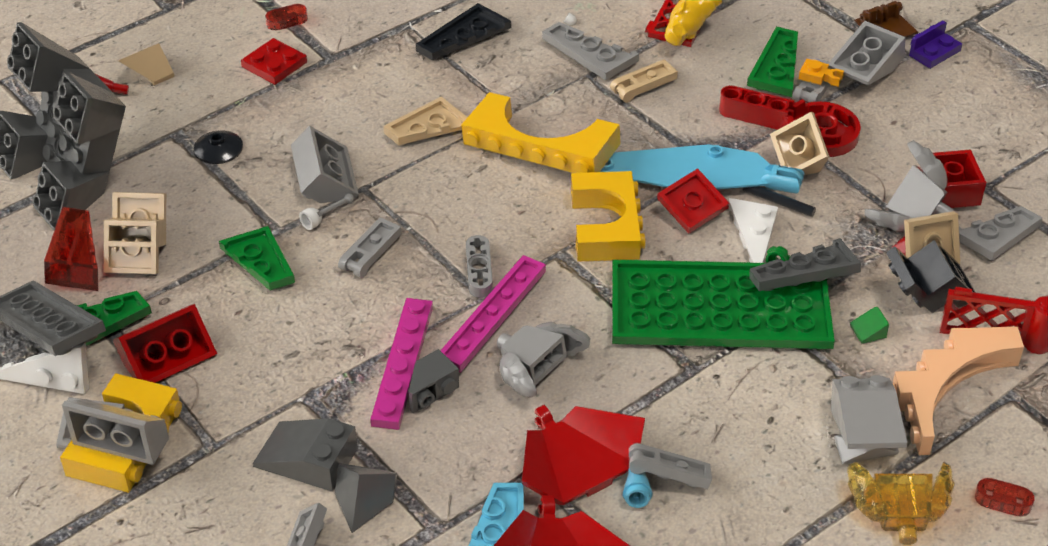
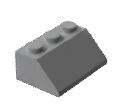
M309 126L291 144L300 192L304 197L319 203L339 201L348 193H351L356 198L359 193L347 147Z
M86 399L64 401L62 404L74 445L153 465L169 440L165 419L157 416H149L130 409H122L103 402H94Z

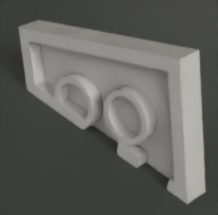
M1020 206L996 214L994 219L986 222L981 220L971 223V227L965 229L959 226V242L993 261L1039 228L1043 217Z

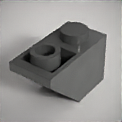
M439 349L415 362L409 388L410 410L413 414L459 388L458 367Z

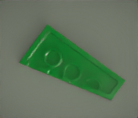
M776 26L747 79V86L792 97L798 31Z

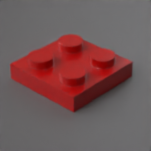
M272 38L241 59L242 68L274 85L307 63L306 54L275 38Z
M698 168L657 194L658 201L688 234L729 209L730 204Z

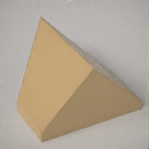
M159 43L118 60L120 63L146 77L153 85L175 77Z

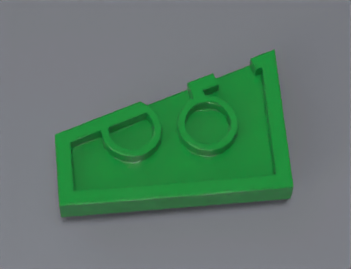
M269 226L219 241L222 251L270 291L295 283L294 274Z

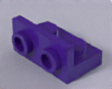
M942 20L912 38L909 56L931 69L960 52L962 43L945 33L947 22Z

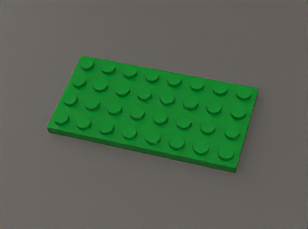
M612 260V344L834 349L835 339L827 279L820 282L801 283L797 286L779 287L771 291H758L750 279V269L765 263Z

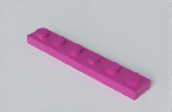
M523 255L440 350L458 367L460 373L544 275L546 264Z
M406 298L371 415V427L400 429L409 397V388L415 362L419 360L433 310V301L413 298Z

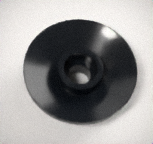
M225 130L206 133L198 138L194 144L195 156L208 164L230 162L237 158L243 150L242 139L237 134Z

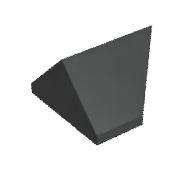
M343 463L338 464L335 495L351 533L355 532L394 502L397 472Z

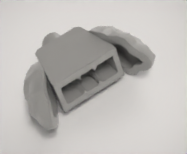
M914 140L907 143L920 167L917 165L911 167L886 207L895 212L865 209V216L875 221L880 227L903 232L905 231L904 220L954 211V209L942 202L947 194V191L944 190L947 186V174L942 162L935 158L929 148L923 147Z
M555 322L541 323L536 327L523 326L513 336L502 333L497 340V347L501 349L502 353L499 366L503 381L523 397L531 398L536 396L535 385L567 356H574L578 352L589 348L591 338L572 325L556 324Z

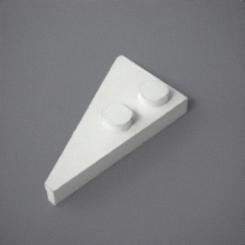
M729 198V211H732L734 215V224L739 230V237L743 247L749 253V262L764 263L778 207Z
M86 342L78 344L69 353L54 356L51 353L45 352L28 357L20 363L14 364V362L4 364L3 367H0V379L85 394L89 389Z

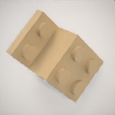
M112 192V218L104 220V273H159V247L166 245L167 193Z

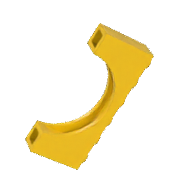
M491 92L484 97L461 124L465 145L572 173L600 172L621 144L620 124L597 119L586 129L564 137L540 138L526 135L509 124L512 118L510 97Z

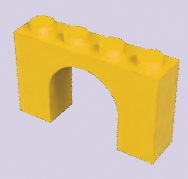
M632 171L571 173L572 209L605 208L615 211L621 216V218L611 223L576 225L577 262L640 260V250L645 249V233H640V231H643L642 215L638 216V213L641 211L640 198H635V196H638V182L633 181Z
M117 373L114 374L102 392L104 402L124 404L125 409L165 419L167 432H169V427L174 418H177L182 410V402L179 399L177 388ZM72 440L60 456L65 476L128 493L135 482L140 481L143 469L147 464L74 445Z

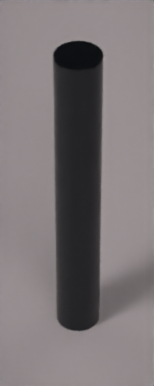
M743 187V191L805 215L813 217L816 212V207L763 187Z

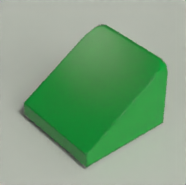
M879 307L870 309L850 322V326L861 344L887 338L889 323Z

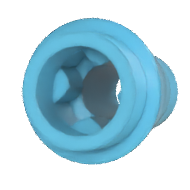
M629 468L623 490V498L631 507H644L649 503L653 495L646 472L634 474Z

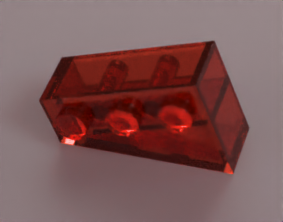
M62 207L44 259L45 284L98 291V265L88 210Z

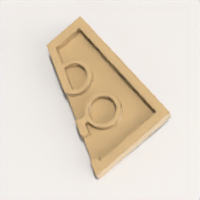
M439 97L384 125V134L397 145H403L462 130L461 124L466 120L467 116L443 97Z

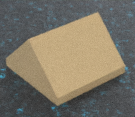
M813 112L770 134L781 166L802 169L805 175L820 172L829 158Z

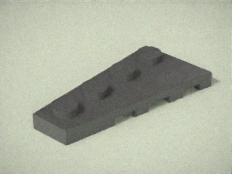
M839 238L833 240L831 246L825 247L821 244L813 247V252L805 255L800 252L792 254L788 261L784 262L777 259L751 268L750 279L758 291H771L775 288L797 286L811 281L820 282L827 278L847 277L850 274L861 272V262L842 239Z

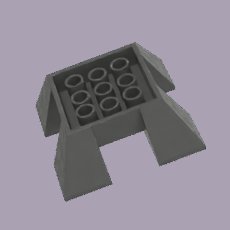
M17 22L15 32L12 35V48L7 58V65L29 92H41L42 100L36 116L0 111V167L10 179H16L42 167L41 172L38 174V186L36 194L33 196V206L52 229L59 233L104 194L126 106L77 55L24 23Z

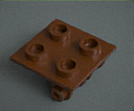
M897 1L864 10L860 14V18L854 20L859 26L864 21H867L905 38L918 34V31L900 15L903 6L901 2Z

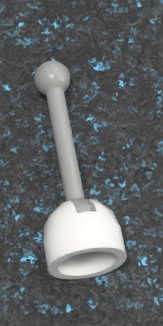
M348 193L343 199L320 211L316 208H307L301 211L299 218L302 225L307 230L317 227L321 223L323 214L345 203H352L354 196Z

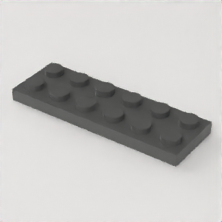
M34 280L0 296V321L54 356L67 354L78 344L90 342L96 339L98 334L106 331L101 319Z

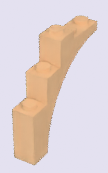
M1018 327L951 328L949 339L944 342V349L923 350L921 361L917 362L916 371H895L893 385L896 389L900 411H905V419L911 424L910 440L912 444H916L918 455H930L935 437L933 413L938 403L948 391L961 381L978 373L996 368L1019 366L1024 345Z

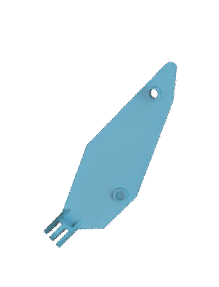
M710 144L615 152L600 171H632L633 181L668 187L698 168L717 190L765 186L772 190L795 194L799 192L805 175L802 169L776 164L771 165L755 152Z

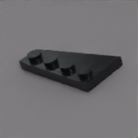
M477 3L415 44L416 52L433 61L512 28L511 20Z

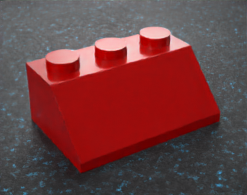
M195 304L184 307L113 339L121 360L131 376L153 383L218 354Z

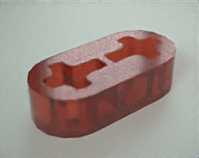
M292 4L270 10L265 15L266 26L268 29L276 31L303 24L308 19L307 8L302 4Z
M993 478L980 480L975 491V500L981 506L1019 517L1030 514L1035 501V497L1029 489ZM987 491H991L992 495L986 494ZM1017 499L1022 500V504L1017 503Z

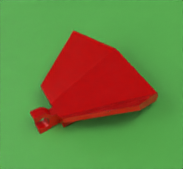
M545 404L536 408L535 414L538 417L535 418V423L542 430H527L522 485L541 496L554 495L555 504L565 505L584 494L589 497L612 485L613 479L628 472L629 448L633 444H641L645 418L575 406L561 421L556 423Z
M542 495V505H538L537 508L540 518L522 510L494 544V546H630L583 511L563 518H556L554 495Z

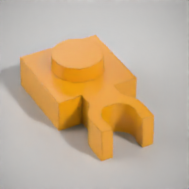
M806 58L799 72V80L822 85L823 81L830 85L839 87L840 80L843 79L844 70L829 69V64Z

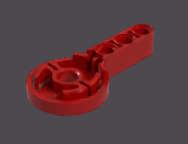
M733 85L725 86L721 89L719 112L724 117L778 130L813 112L829 157H837L850 152L859 141L860 121L852 111L841 105L823 101L805 103L806 101L803 99L794 103L795 100Z

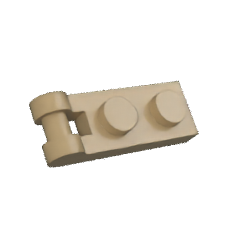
M663 59L614 79L610 84V89L615 94H619V97L625 103L632 101L634 96L676 80L678 71Z

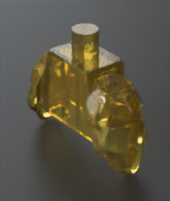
M856 461L847 466L848 487L854 496L857 508L868 519L880 522L883 530L898 531L899 543L903 545L916 543L918 541L917 531L926 530L928 522L939 520L951 505V494L955 483L952 478L951 466L943 462L939 469L933 489L932 474H874L872 478L867 469L863 468Z

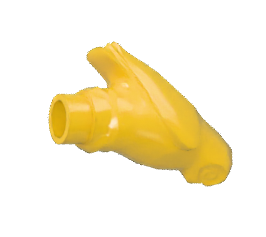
M679 0L670 14L669 23L665 31L666 41L674 46H680L686 38H695L697 31L705 20L710 17L711 13L716 10V7L722 4V0Z

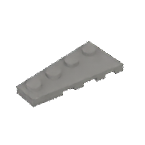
M561 22L542 31V39L604 80L611 78L639 61V53L634 51L627 53L622 51V47L616 44L609 46L602 43L601 38L584 36L583 31Z

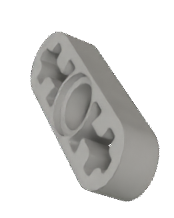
M475 235L466 241L468 286L472 296L484 298L493 290L490 245L486 237ZM480 247L481 253H476L475 248ZM475 264L485 265L482 269H476L472 266ZM478 279H483V285H478Z

